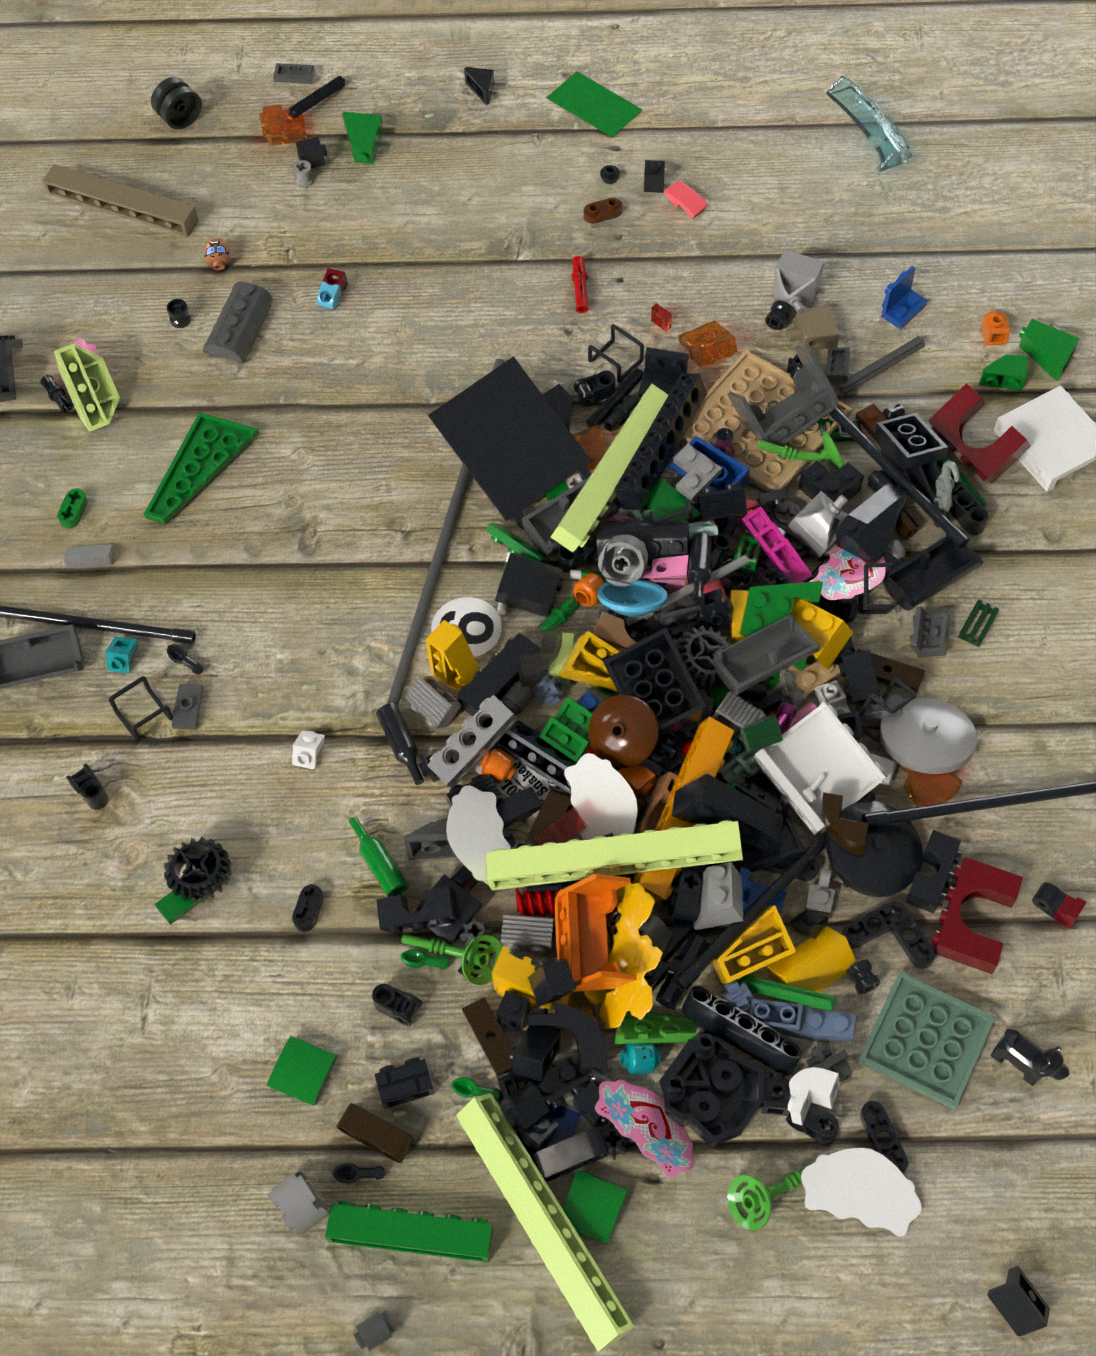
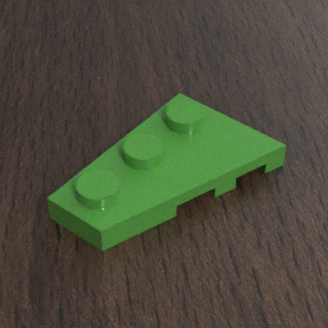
M629 1010L626 1012L620 1027H617L615 1044L688 1042L689 1039H695L697 1023L687 1017L650 1011L646 1012L645 1016L639 1020L637 1017L632 1016Z

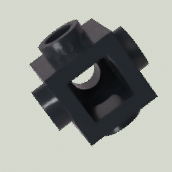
M722 589L703 594V601L700 603L699 609L702 622H706L709 628L712 626V629L732 623L731 613H734V608L731 600H726Z

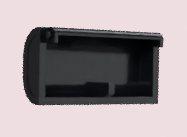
M652 520L604 521L598 523V559L608 541L618 535H631L645 543L648 552L647 566H652V561L656 558L684 555L689 557V520H665L659 523H653Z
M946 536L886 573L883 584L889 595L904 610L910 611L975 569L980 568L984 562L967 545L960 549Z

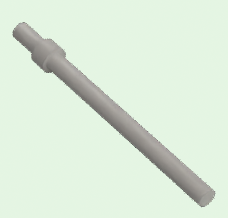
M744 555L711 572L710 581L706 585L748 564L747 556ZM690 583L669 594L666 604L659 610L693 593L694 585ZM657 611L642 616L626 617L624 620L627 626H630L642 619L647 620L654 616L653 613Z

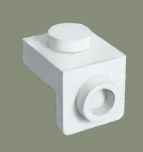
M302 730L293 744L292 764L315 769L317 754L324 744L325 735Z

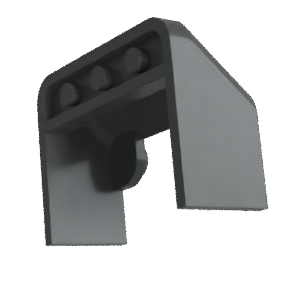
M794 347L803 364V367L797 370L793 377V383L797 391L763 414L760 407L756 405H749L746 398L733 392L727 394L742 422L759 440L783 446L836 408L838 403L837 396L813 350L809 348Z

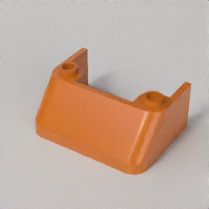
M595 873L558 892L555 898L557 961L566 958L576 989L572 992L615 989L637 980L636 975L622 973L617 963L608 961L606 915L611 913L618 904L616 890L630 884L631 878Z

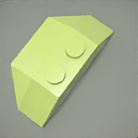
M75 343L55 350L54 354L60 375L75 409L87 430L91 432L109 425L120 396L103 357Z

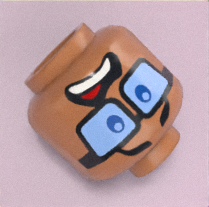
M222 238L210 239L204 245L205 263L214 270H223L225 266L231 263L230 245Z

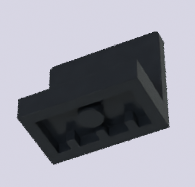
M647 347L645 368L638 396L642 397L651 384H654L669 395L680 374H685L688 371L689 354Z

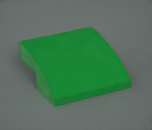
M567 697L555 717L551 716L539 737L578 763L580 758L591 748L588 727L593 712L572 698Z
M290 1036L266 1086L314 1106L317 1103L325 1080H328L338 1055L297 1037Z
M578 1169L562 1209L576 1232L608 1244L628 1189Z

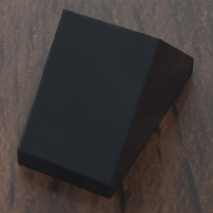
M474 67L464 68L465 84L485 105L490 104L495 85L494 70Z

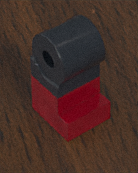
M1047 882L1041 884L1032 898V902L1036 907L1069 928L1072 927L1087 903L1079 897L1075 899L1067 895L1055 885Z

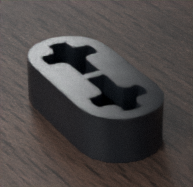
M307 885L300 892L292 916L294 926L300 932L312 930L317 922L324 901L322 890L317 885ZM315 893L317 898H313L311 904L308 905L309 900L307 896ZM306 911H308L307 916L309 921H305L304 924H301L299 918H304Z

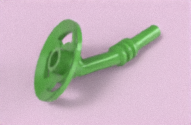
M827 431L822 433L824 449L820 450L821 453L797 451L796 448L792 450V447L788 448L787 445L782 447L764 440H759L757 448L781 455V458L785 457L787 460L790 458V461L822 462L825 460L827 462L830 460L838 469L844 466L842 458Z
M403 933L401 943L428 949L430 953L434 951V954L440 952L442 956L443 954L462 958L463 974L469 982L475 985H484L493 980L492 971L502 950L499 940L487 934L475 937L467 945L466 949L447 944L445 940L441 942V939L436 941L435 938H432L430 940ZM480 941H488V942L490 943V945H486V944H483V943H479V944H478V942H480ZM494 953V962L491 969H489L487 965L490 961V954ZM474 965L479 966L480 969H474L473 967ZM471 972H473V973H475V974H481V973H482L483 976H481V977H473V976L470 975V974H471Z
M805 1168L800 1171L794 1170L795 1174L789 1173V1177L784 1176L783 1181L768 1189L754 1176L741 1175L736 1177L731 1182L727 1194L729 1210L735 1221L747 1230L754 1231L763 1228L771 1216V1199L789 1189L791 1191L795 1190L794 1186L800 1187L799 1183L802 1184V1171ZM746 1181H747V1182H748V1185H747V1186H744V1187L741 1189V1191L738 1192V1189H739L740 1185H741L743 1182H746ZM750 1189L751 1193L746 1194V1192ZM738 1202H742L744 1209L749 1213L747 1218L741 1213ZM765 1213L763 1219L756 1222V1218L761 1217Z

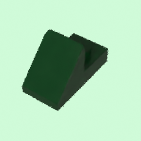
M776 714L767 715L740 728L747 752L783 740Z

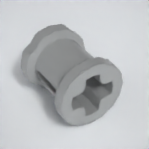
M305 160L297 161L293 166V170L297 175L296 183L299 187L303 188L311 186L313 177L310 174V163Z

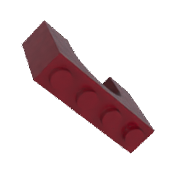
M966 383L928 422L939 438L942 436L947 441L945 444L953 453L957 450L962 455L960 460L966 466L972 465L977 470L974 473L983 482L987 479L992 484L1031 445L1013 426L988 447L972 448L963 442L962 436L964 426L985 405L982 397Z
M965 857L961 865L956 864L953 876L956 879L955 886H949L945 898L950 902L948 908H942L938 921L943 924L941 930H935L931 943L936 945L934 949L936 955L993 974L1004 943L971 931L961 918L960 906L970 899L983 898L1012 908L1018 897L1023 877Z

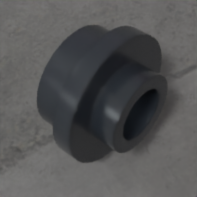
M607 165L601 169L600 176L605 183L613 184L620 177V170L616 166Z

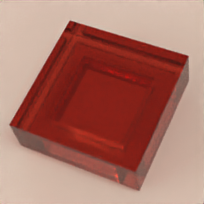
M657 303L651 307V321L667 332L671 328L672 314Z

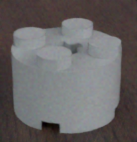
M614 536L602 550L598 559V567L610 584L620 587L628 586L637 581L644 572L648 563V552L645 543L634 536Z
M301 1169L275 1186L272 1192L268 1194L276 1208L280 1207L285 1213L282 1219L290 1230L293 1229L297 1235L300 1233L304 1234L329 1215V1211L326 1210L328 1207L313 1184H306L304 1179L307 1176Z

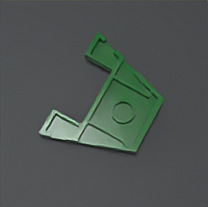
M815 581L750 587L739 634L748 637L788 615L791 616L794 599L817 604L820 599L823 582ZM807 658L795 663L793 666L803 671Z

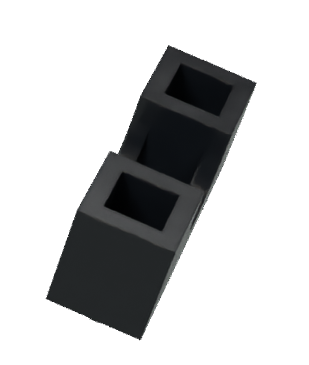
M935 830L932 831L923 854V861L931 864L935 868L936 874L924 875L917 872L905 903L930 913H934L937 906L942 907L947 893L942 892L945 884L950 886L954 876L951 867L953 863H959L963 852L959 850L961 840Z
M449 886L425 890V904L420 911L415 913L410 912L407 898L401 895L376 899L379 927L381 930L388 932V935L402 934L403 929L412 928L413 931L425 930L427 925L436 924L438 927L448 926L452 924L451 921L459 920L455 890Z

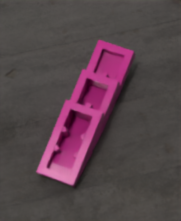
M761 506L742 518L743 523L767 556L788 576L791 584L803 583L813 576L788 539H785Z

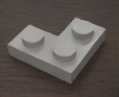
M689 444L673 458V463L687 472L676 484V490L692 502L698 497V494L703 492L702 489L707 488L722 473V468Z

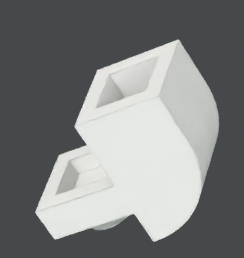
M812 1067L803 1069L792 1077L789 1082L791 1098L788 1103V1111H790L792 1123L803 1125L811 1103L832 1109L840 1088L838 1073Z

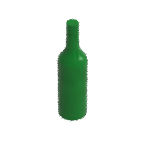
M356 816L352 817L349 823L360 840V854L387 897L403 894L408 889L409 884L380 839L372 837L367 833Z

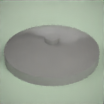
M915 698L903 707V714L882 718L879 730L881 744L892 759L906 768L927 774L950 773L962 768L973 757L977 745L975 727L963 712L950 704L928 698Z

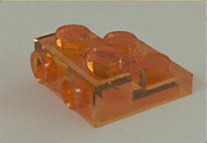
M282 104L262 107L263 112L259 113L261 125L265 124V126L261 127L263 139L267 138L269 146L307 140L303 114L293 118L288 113L289 109H282Z
M715 320L678 335L679 343L689 351L690 359L699 367L711 366L716 360L732 357L737 352L735 336Z

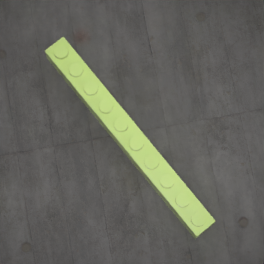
M654 384L650 385L562 518L551 538L571 552H574L578 546L583 547L590 537L587 535L588 531L593 532L599 523L596 518L604 515L609 507L606 505L607 501L611 503L615 498L616 493L614 489L663 406L668 394Z
M729 820L711 825L696 824L693 827L687 828L671 827L668 830L662 831L646 830L638 834L622 833L614 837L597 836L590 840L572 839L565 843L556 844L548 842L541 846L531 847L523 845L517 849L506 850L499 848L493 852H486L487 880L491 890L582 880L595 873L615 876L743 860L738 821L732 822Z
M489 1093L474 1097L456 1115L463 1129L466 1131L476 1151L481 1156L490 1174L502 1191L503 1196L510 1204L518 1221L522 1224L532 1244L537 1249L547 1269L552 1274L597 1351L599 1352L615 1344L635 1326L514 1129L506 1120L493 1095Z

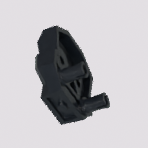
M702 1034L700 1039L688 1040L659 1080V1084L664 1096L666 1116L681 1127L688 1125L702 1140L712 1147L741 1136L761 1108L764 1101V1068L734 1054L735 1048L718 1036L712 1037L710 1034ZM696 1072L699 1080H690ZM723 1073H728L731 1076V1078L729 1080H725L722 1078L721 1075ZM701 1104H706L709 1109L707 1111H701L699 1106Z

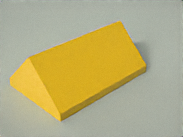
M827 926L820 931L816 939L810 937L795 947V953L769 964L766 968L778 983L820 993L846 976V970L857 963L846 937Z

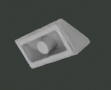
M113 545L68 547L64 555V562L67 568L112 565Z

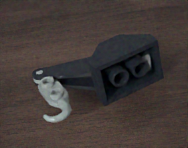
M916 412L878 422L876 424V436L881 452L902 473L906 472L911 482L950 520L948 511L952 507L951 494L952 489H954V481H959V471L953 461H946L943 464L940 476L937 467L938 462L947 458L948 446ZM951 470H952L953 475H954V481H953L952 477L950 476V475H951Z

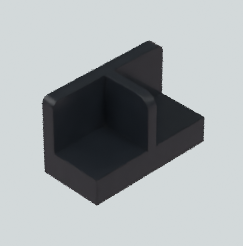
M1019 1266L1010 1268L1006 1283L988 1290L987 1296L1017 1336H1023L1047 1327L1049 1306Z

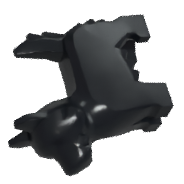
M1007 1029L1005 1031V1034L990 1055L999 1063H1002L1004 1059L1009 1060L1012 1065L1024 1073L1023 1080L1031 1086H1034L1043 1077L1062 1080L1070 1074L1069 1068L1065 1065L1063 1055L1060 1052V1046L1043 1050L1014 1029Z

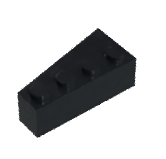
M705 774L675 791L672 816L694 825L718 824L725 820L738 821L741 842L763 850L780 842L782 815L709 774Z

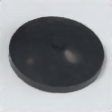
M861 801L843 809L840 818L862 822V815L864 813L893 811L897 809L877 801ZM910 821L868 828L863 856L845 850L827 832L826 850L833 870L847 886L861 894L871 897L896 895L913 882L916 873L920 872L922 867V843L917 830Z

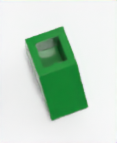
M1005 354L983 369L979 385L1022 390L1027 377V356Z

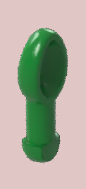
M416 949L407 950L401 954V961L411 968L431 966L444 970L450 965L449 959L445 956H442V958L426 956L424 952Z
M467 1077L457 1078L451 1083L453 1091L461 1097L469 1098L491 1093L496 1102L502 1097L499 1089L477 1085L473 1079Z

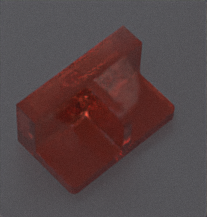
M572 808L538 834L535 840L540 846L548 842L556 844L565 843L575 839L587 830L589 826L576 809Z

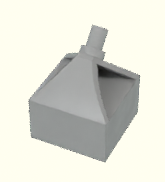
M784 249L776 266L772 295L776 299L794 307L798 314L805 311L804 306L812 307L820 290L824 261Z
M821 491L790 522L785 530L796 540L808 547L810 553L818 560L836 542L835 530L847 517V514L841 507L848 500L845 496L840 495L833 502Z

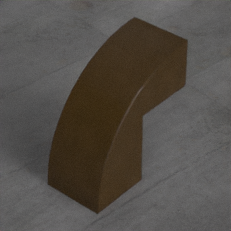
M823 792L822 818L830 837L845 850L863 856L869 823L840 818L843 796Z

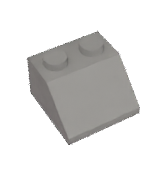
M731 862L707 867L700 875L702 879L700 911L697 920L694 922V929L699 930L743 921L742 876Z

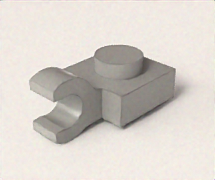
M822 868L818 885H810L805 910L830 916L835 889L828 888L832 870Z

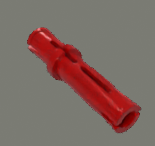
M575 256L572 258L573 272L571 277L574 282L576 312L586 313L589 310L586 285L588 274L585 271V258Z

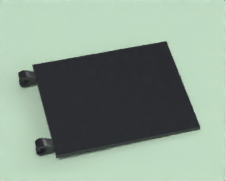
M514 356L428 415L429 419L504 520L507 522L514 517L521 529H524L522 518L525 517L521 512L576 472H578L582 481L592 474L586 467L592 460Z

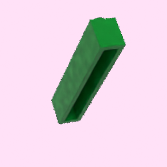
M339 1201L338 1204L330 1205L325 1233L328 1243L489 1263L493 1226L486 1219L472 1218V1221L461 1220L460 1216L446 1214L445 1218L434 1217V1213L428 1211L410 1214L408 1210L403 1208H392L391 1211L381 1210L380 1206L366 1204L365 1208L354 1207L355 1204L348 1201Z

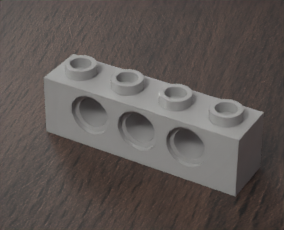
M494 695L491 698H486L481 703L479 711L474 716H469L464 721L463 728L458 733L452 734L446 741L447 745L441 751H436L430 758V763L427 766L450 788L456 786L518 720L516 715ZM488 718H493L492 725L488 728H483L484 721ZM475 735V743L467 746V739ZM459 753L458 761L450 763L451 756Z

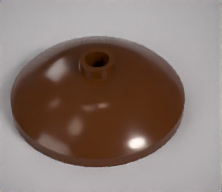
M629 695L613 696L603 701L593 712L588 727L589 741L593 751L601 760L606 759L610 761L614 767H634L648 759L655 750L659 739L658 720L652 708L643 700ZM618 726L622 729L620 735H617L615 732Z

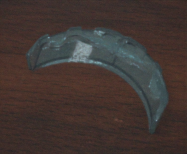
M841 76L826 93L853 119L868 137L881 160V164L877 168L878 171L881 172L908 163L912 157V153L908 150L910 147L893 121L879 109L878 104L861 92L858 85L845 76Z

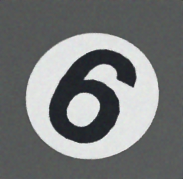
M463 597L449 601L436 612L431 625V632L443 620L457 625L462 630L474 657L483 655L491 650L498 642L502 632L501 618L496 609L486 601L473 597Z

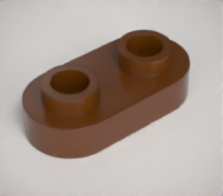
M608 198L587 204L584 207V219L588 223L595 224L617 218L622 214L623 204L617 198Z

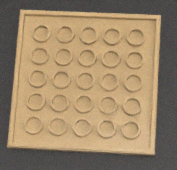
M747 350L741 354L708 390L704 401L681 440V443L687 445L695 436H698L714 446L717 440L715 438L716 432L721 428L730 429L734 437L735 455L731 454L729 446H727L726 454L750 469L749 482L766 492L787 488L810 462L804 460L790 461V458L787 460L785 457L781 458V455L757 448L759 439L739 417L727 395L730 392L744 396L749 405L753 404L760 407L764 414V403H766L765 410L767 412L797 391L789 373ZM838 401L837 407L848 418L852 413V408ZM827 414L821 419H827L832 417L829 414ZM818 421L782 447L787 445L788 448L792 447V450L796 448L797 451L817 453L823 447V439L820 435ZM836 421L833 422L831 427L829 422L825 423L829 435L833 431L836 432L839 427Z

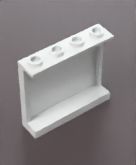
M1061 385L997 418L994 432L999 438L1013 426L1030 443L1031 447L1018 460L1046 492L1054 489L1057 480L1096 460V422L1092 421L1085 410L1073 400L1070 393L1066 392Z
M824 701L819 707L782 734L783 740L781 742L769 745L764 749L762 748L753 757L757 765L782 796L787 799V802L814 835L825 827L822 818L823 792L842 795L843 810L849 805L856 803L886 779L883 767L878 762L871 760L868 756V749L861 742L857 743L853 738L854 733L851 728L845 723L842 724L837 718L838 713L830 704L827 706ZM820 774L824 775L825 779L813 791L817 799L808 804L800 794L812 785Z

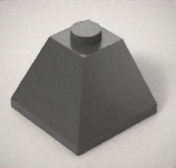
M447 819L430 822L404 836L409 860L457 858L447 839Z

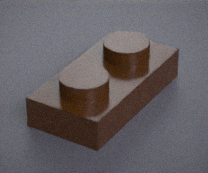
M873 403L858 411L855 418L860 421V424L878 443L876 424L886 419Z

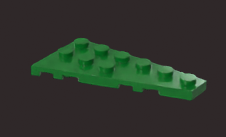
M199 412L144 512L145 519L166 525L259 435L258 429Z

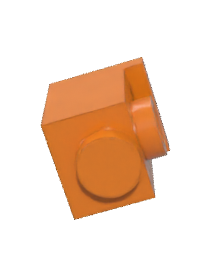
M991 311L984 315L981 327L985 344H1007L1011 329L1008 327L1006 314Z

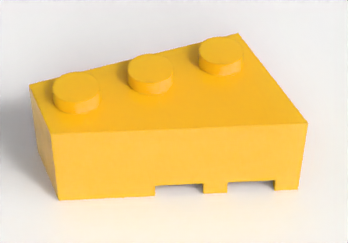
M794 599L791 616L819 645V651L813 655L828 670L854 632L844 620L807 601Z
M443 620L426 638L430 670L433 676L456 692H459L464 685H468L473 680L479 667L462 630L457 625Z
M587 631L578 638L557 676L618 692L603 661L620 651Z
M776 906L767 907L712 962L721 984L730 983L796 952Z
M503 946L492 971L494 990L502 997L505 991L518 994L530 999V1007L538 1006L528 979L535 972L534 968L537 966L531 964V958L524 956L523 960L509 954L510 948ZM574 992L552 1003L570 1005ZM551 1003L539 1006L548 1008V1013H551Z

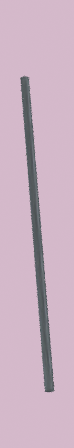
M496 359L492 371L505 361L503 359ZM462 464L387 704L396 703L399 705L471 475L464 464Z

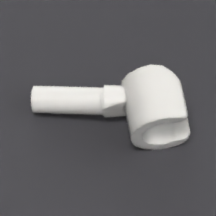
M820 774L814 783L800 794L808 804L817 799L813 791L825 779L824 775Z

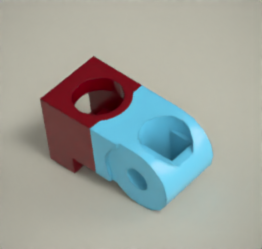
M327 268L317 297L318 306L330 309L337 308L340 296L348 286L345 272Z

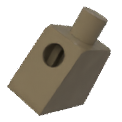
M827 304L798 314L795 319L794 328L786 330L788 342L799 340L801 346L805 348L822 350L837 348L840 334Z

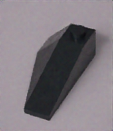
M888 482L848 514L836 528L837 547L869 563H878L889 549L890 540L895 532L896 523L899 515H901L908 491Z

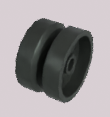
M170 77L161 81L151 96L152 109L173 129L178 130L188 127L198 118L201 112V98L186 82L178 77Z

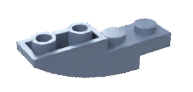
M752 999L750 1015L783 1035L829 1043V1040L854 1042L856 1014L807 1009L802 1004Z

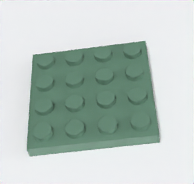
M899 971L857 1063L955 1110L995 1020V1016Z

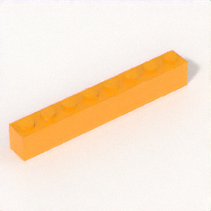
M710 716L699 724L655 831L668 830L671 827L687 828L694 826L692 823L672 816L675 791L705 774L715 778L716 774L724 766V754L729 751L733 744L731 739L734 733L733 729ZM681 868L636 873L632 884L640 883L644 887L645 892L650 893L654 898V904L670 896L673 890L671 883L673 878L677 877Z

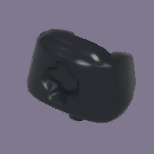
M897 404L894 408H886L882 413L885 419L889 420L904 416L905 408Z

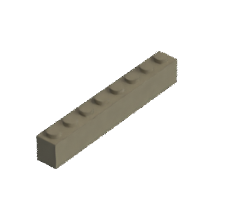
M53 164L42 180L47 195L188 237L198 222L196 208L189 203H183L172 198L140 190L136 187L126 186L119 182L76 171L66 166Z

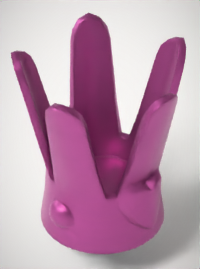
M728 428L719 429L716 432L715 438L717 440L714 447L717 448L720 445V451L726 454L727 446H729L731 454L735 455L733 432Z
M792 702L790 704L780 703V706L777 708L778 711L775 713L779 725L783 724L782 734L790 729L792 719L796 717L797 710L792 706Z

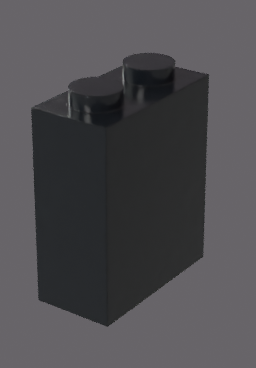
M510 552L495 601L547 617L549 610L555 608L558 597H554L555 591L560 592L564 581L563 578H560L562 569Z

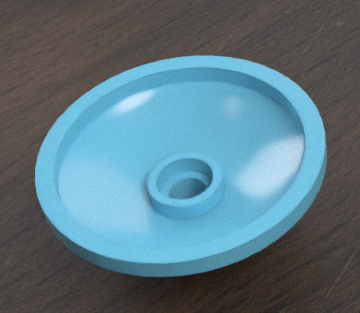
M641 579L624 587L606 582L598 589V599L605 607L618 614L636 617L652 613L663 607L667 602V592L660 585Z

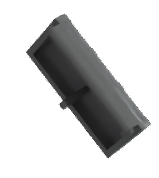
M246 282L235 283L203 346V352L243 364L272 306L271 302L273 299L271 294L258 285Z
M589 477L522 518V524L526 533L543 555H548L562 546L551 538V535ZM614 500L611 503L607 501L606 505L609 506L602 517L598 516L596 518L599 522L619 509Z
M788 615L716 653V658L713 659V664L723 683L733 694L738 695L744 690L817 653L819 645L797 623L793 616Z
M73 624L0 640V689L77 672L85 667L79 637Z

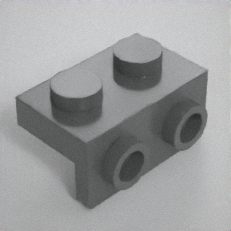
M917 607L916 615L913 616L914 633L910 636V645L918 657L946 656L951 618L948 611L925 613L923 607Z

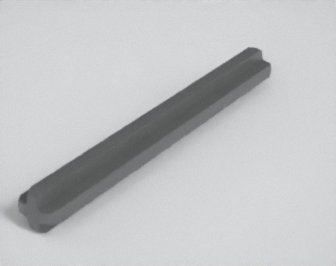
M917 336L850 376L847 382H840L838 384L839 391L843 394L850 392L922 349L926 345L924 338Z

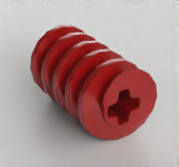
M525 886L524 892L521 894L519 888H515L517 912H520V915H526L527 911H529L531 916H536L537 910H539L542 917H545L547 909H549L551 915L555 916V898L559 891L531 893L527 891Z

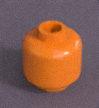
M594 573L584 575L573 588L575 600L580 605L586 607H593L600 602L598 599V589L605 583L604 579Z
M495 748L492 751L489 750L479 765L482 767V774L484 776L491 774L496 783H502L505 778L510 781L517 769L513 766L515 762L513 756L500 748Z

